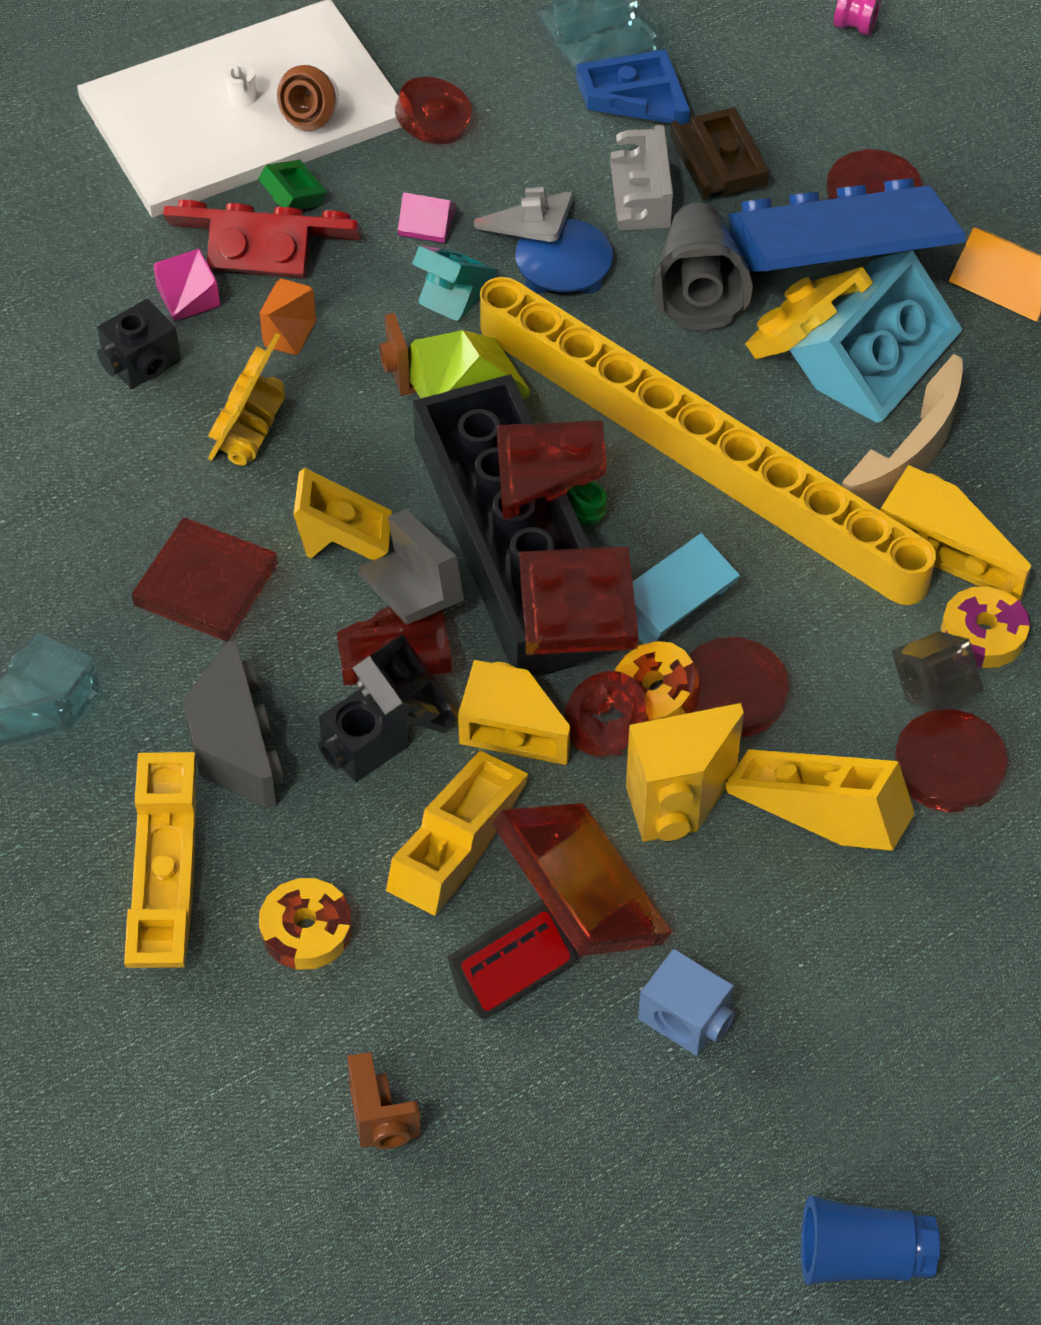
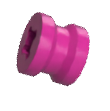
M838 0L834 14V27L845 29L848 26L856 27L860 34L870 36L877 22L882 0Z

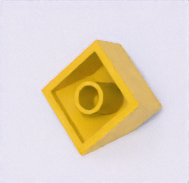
M741 703L629 725L626 789L643 842L656 839L673 841L684 837L688 833L698 831L725 791V783L737 767L744 715Z

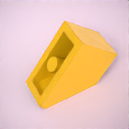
M474 660L458 713L459 744L567 765L570 750V725L531 673L525 669L515 668L505 662L489 663Z

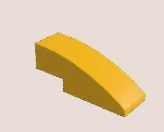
M480 750L424 809L421 827L392 857L386 891L436 916L471 872L494 838L524 788L528 773Z

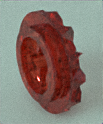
M618 671L599 672L580 683L570 696L565 710V720L570 725L571 742L581 751L598 759L607 755L622 756V750L628 746L629 725L650 721L646 713V704L650 700L643 692L639 683L629 675ZM611 704H613V708L623 714V717L618 718V720H610L605 729V724L591 714L608 712Z

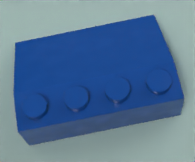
M913 178L884 182L885 192L867 194L866 184L837 188L836 199L819 201L818 191L789 195L790 205L773 208L771 206V198L741 202L742 212L728 214L730 234L751 272L966 242L964 230L932 187L929 185L914 188Z

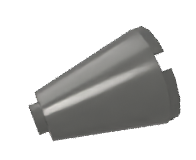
M690 203L679 209L674 216L653 277V296L657 309L663 316L665 312L676 320L678 326L684 329L707 331L724 327L733 321L734 314L743 306L745 310L750 303L753 289L752 274L719 212L713 206L706 203Z

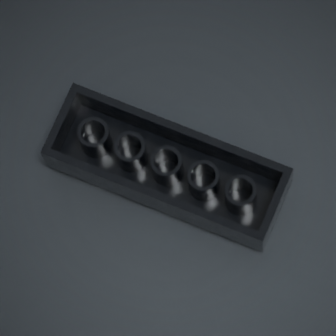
M512 374L413 400L416 445L510 665L515 668L528 670L532 676L619 651L621 611Z

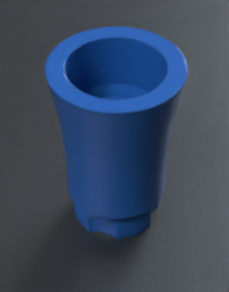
M812 1195L808 1196L804 1207L801 1229V1265L806 1285L850 1280L909 1281L911 1277L926 1279L935 1277L937 1263L940 1258V1231L937 1227L936 1217L913 1215L909 1210L879 1209L840 1203Z

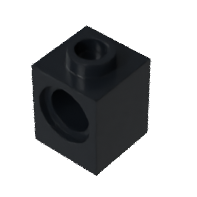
M360 689L319 716L321 741L318 743L321 754L335 770L342 768L356 783L408 748L407 722L385 715L379 705L371 704L364 697ZM356 733H366V734H367V735L361 736V737L351 736V735L356 734Z

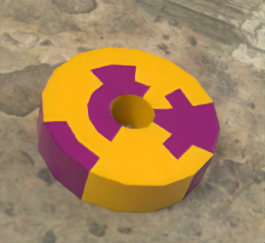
M990 586L970 587L958 592L947 603L941 624L943 643L950 653L965 664L979 668H998L1013 662L1023 652L1030 622L1028 613L1021 602L1008 592ZM978 625H988L992 629H983Z

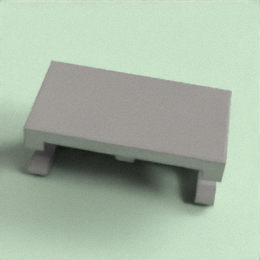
M654 125V129L626 130L616 135L617 144L638 145L636 149L631 151L619 150L610 152L618 231L671 228L673 192L664 125Z

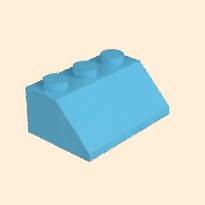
M913 250L871 260L864 269L873 281V284L862 293L854 292L837 297L832 302L837 313L822 325L813 329L803 340L790 349V352L816 390L874 422H881L888 416L963 330Z

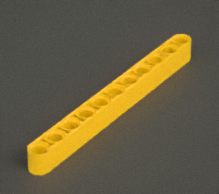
M497 277L485 282L481 287L480 330L482 335L495 338L504 351L891 601L902 605H912L925 599L929 592L936 560V552L933 545L925 538L518 281L507 277Z

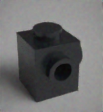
M148 298L97 326L101 348L97 350V354L102 366L109 375H118L131 390L147 380L158 377L163 371L181 362L176 327Z

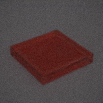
M183 517L132 592L133 605L228 642L277 566V553Z

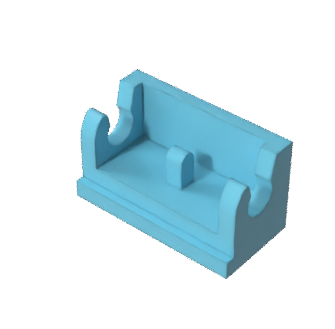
M700 533L621 590L617 600V605L621 611V620L644 644L658 641L675 624L715 595H721L728 590V587H731L738 581L740 574L708 539Z

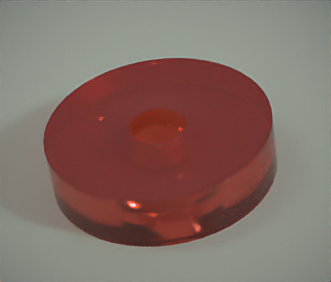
M423 76L413 78L402 86L395 104V115L402 128L413 137L431 144H449L459 140L464 135L472 115V107L467 96L452 83L436 77Z

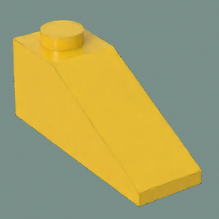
M908 465L880 511L925 538L933 545L936 552L934 567L979 587L990 586L1004 590L1021 602L1032 565L956 485L944 481L935 474L926 473Z
M748 749L725 783L728 794L841 846L893 851L915 814L899 761Z

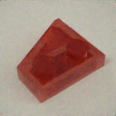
M602 420L497 425V451L503 519H511L519 515V506L536 498L544 496L547 501L566 494L575 485H585L606 475L607 459Z

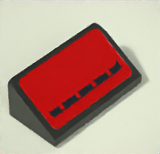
M544 897L447 956L459 998L482 1019L489 1017L576 961L574 950L549 901Z

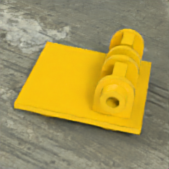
M275 333L266 350L256 346L243 372L239 375L227 398L228 401L224 409L221 410L208 434V437L216 440L207 458L208 460L212 461L219 449L227 453L229 460L238 466H244L247 462L253 461L256 458L258 449L263 439L267 436L269 427L273 424L275 415L286 398L285 385L281 380L275 377L265 378L260 375L280 334Z

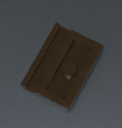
M735 107L691 117L690 123L682 125L679 124L678 120L671 122L670 137L703 201L710 199V194L720 191L724 196L768 185L769 170Z

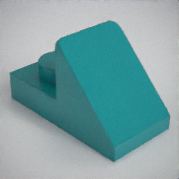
M426 246L418 247L412 265L428 271L425 278L426 282L419 297L420 305L454 321L461 320L480 298L481 287L485 282L496 278L498 269L461 252Z

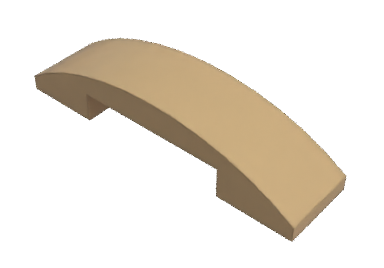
M953 354L926 385L920 416L922 421L888 459L870 449L844 479L842 487L877 508L884 504L908 465L924 472L929 468L945 444L952 426L962 380L963 364L961 357Z

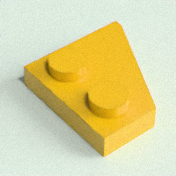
M863 267L813 281L809 277L803 278L786 290L784 295L787 299L779 307L767 312L758 320L756 325L759 329L745 345L755 359L787 352L803 340L813 329L822 325L837 313L832 304L837 297L854 292L862 293L873 284V281Z

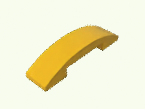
M195 752L138 753L135 790L137 827L131 909H128L124 965L125 968L185 967L188 949L194 881Z

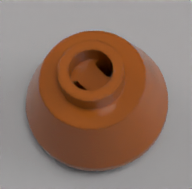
M298 65L289 69L280 79L277 88V103L281 114L289 124L304 131L316 130L326 125L333 116L339 101V91L335 81L328 74L311 65Z

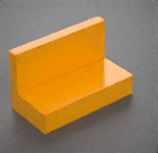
M973 227L949 282L1038 322L1041 317V255L989 231Z

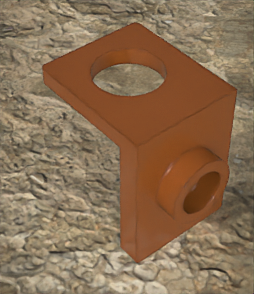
M395 313L385 315L386 342L379 343L380 358L385 373L392 372L400 396L416 393L409 379L408 348Z

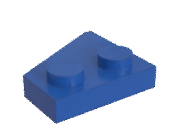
M666 49L576 64V80L587 110L665 123L678 120L680 125L689 123L690 109Z

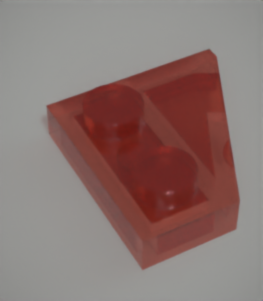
M388 606L376 612L371 619L358 621L338 631L337 642L343 685L358 684L357 680L359 677L352 668L401 634L405 636L432 675L452 673V658L443 610L407 625Z

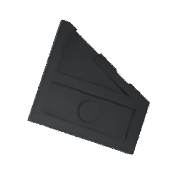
M403 634L352 668L359 677L357 682L364 697L371 704L379 705L385 715L444 734L458 725L459 712Z

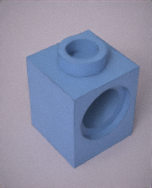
M673 949L640 992L638 1020L698 1056L710 1039L718 1043L731 1026L735 1017V1012L730 1009L734 985Z

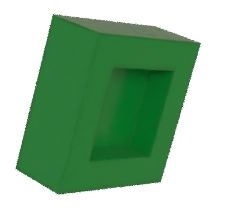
M300 159L267 164L258 178L271 194L273 200L281 207L299 210L318 207L328 193Z

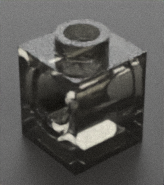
M938 631L891 650L907 702L938 710L984 691L968 638Z

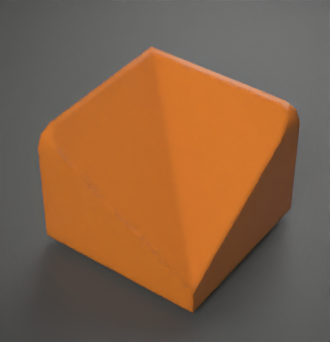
M282 278L276 281L259 312L264 347H268L275 333H278L280 337L274 350L292 355L300 353L317 321L315 296L312 287Z

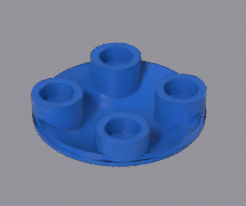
M566 219L560 237L556 241L547 242L521 237L516 247L515 258L518 269L525 277L526 287L535 293L580 291L589 294L598 291L602 287L603 278L612 265L613 251L609 240L598 228L580 220Z

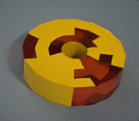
M654 641L639 645L623 657L615 668L611 688L613 699L628 721L637 724L690 713L698 701L701 680L698 669L684 649L673 643ZM663 680L659 688L649 690L654 682Z
M297 878L280 884L267 895L259 911L260 937L266 952L279 964L295 970L317 969L332 963L345 951L352 937L351 909L344 894L331 883L316 878ZM304 919H310L315 922L308 928L297 926V923Z

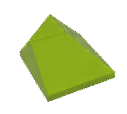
M460 330L416 339L408 347L409 379L420 399L512 374L522 398H529L528 386L495 338Z

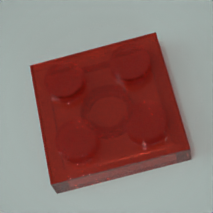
M629 546L519 552L526 655L638 649V628Z

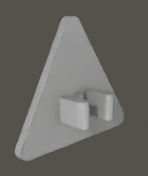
M545 187L525 188L526 198H521V205L474 219L475 229L547 242L556 241L560 237L572 205V193L563 192L547 197Z

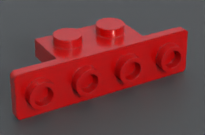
M179 200L178 206H164L163 212L164 218L171 226L210 229L207 264L211 271L306 278L309 237L361 240L362 229L358 221L351 220L349 213L341 211H323L322 217L303 216L302 210L290 207L274 208V214L255 212L253 206L246 204L230 203L226 204L225 210L207 209V204L201 201Z

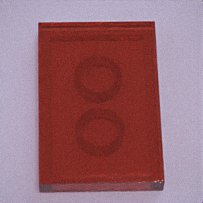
M583 803L501 810L493 821L494 828L581 957L663 945L672 933L668 924Z

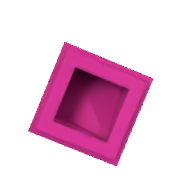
M200 249L154 264L157 290L174 322L220 307L216 279Z

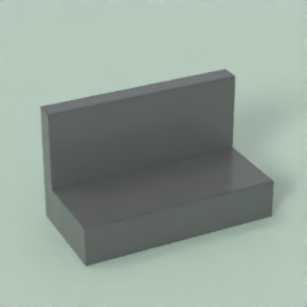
M407 509L389 516L388 520L394 552L357 567L359 577L407 625L464 601L457 556Z

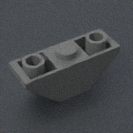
M237 641L225 643L183 698L188 732L200 776L264 808L277 806L274 784L283 782L280 761L276 749L265 750L263 738L270 737L271 731L264 704L253 705L251 694L259 692L253 661L242 662Z

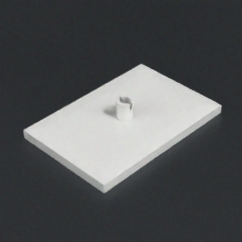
M324 0L77 86L80 100L152 218L163 214L164 206H178L179 200L200 201L258 180L263 168L267 164L298 159L305 163L410 124V112L332 0ZM298 65H311L322 70L335 81L339 91L338 105L329 122L323 127L312 131L300 130L289 124L281 114L277 103V88L280 79L289 69Z

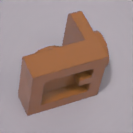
M371 1052L347 1056L348 1082L360 1148L375 1146L379 1149H394L405 1145L410 1139L420 1137V1110L418 1102L411 1101L392 1105L386 1072L375 1074Z

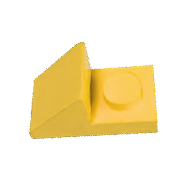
M307 468L299 472L293 515L308 558L314 557L332 541L371 560H376L388 553L390 538L388 517L392 515V510Z

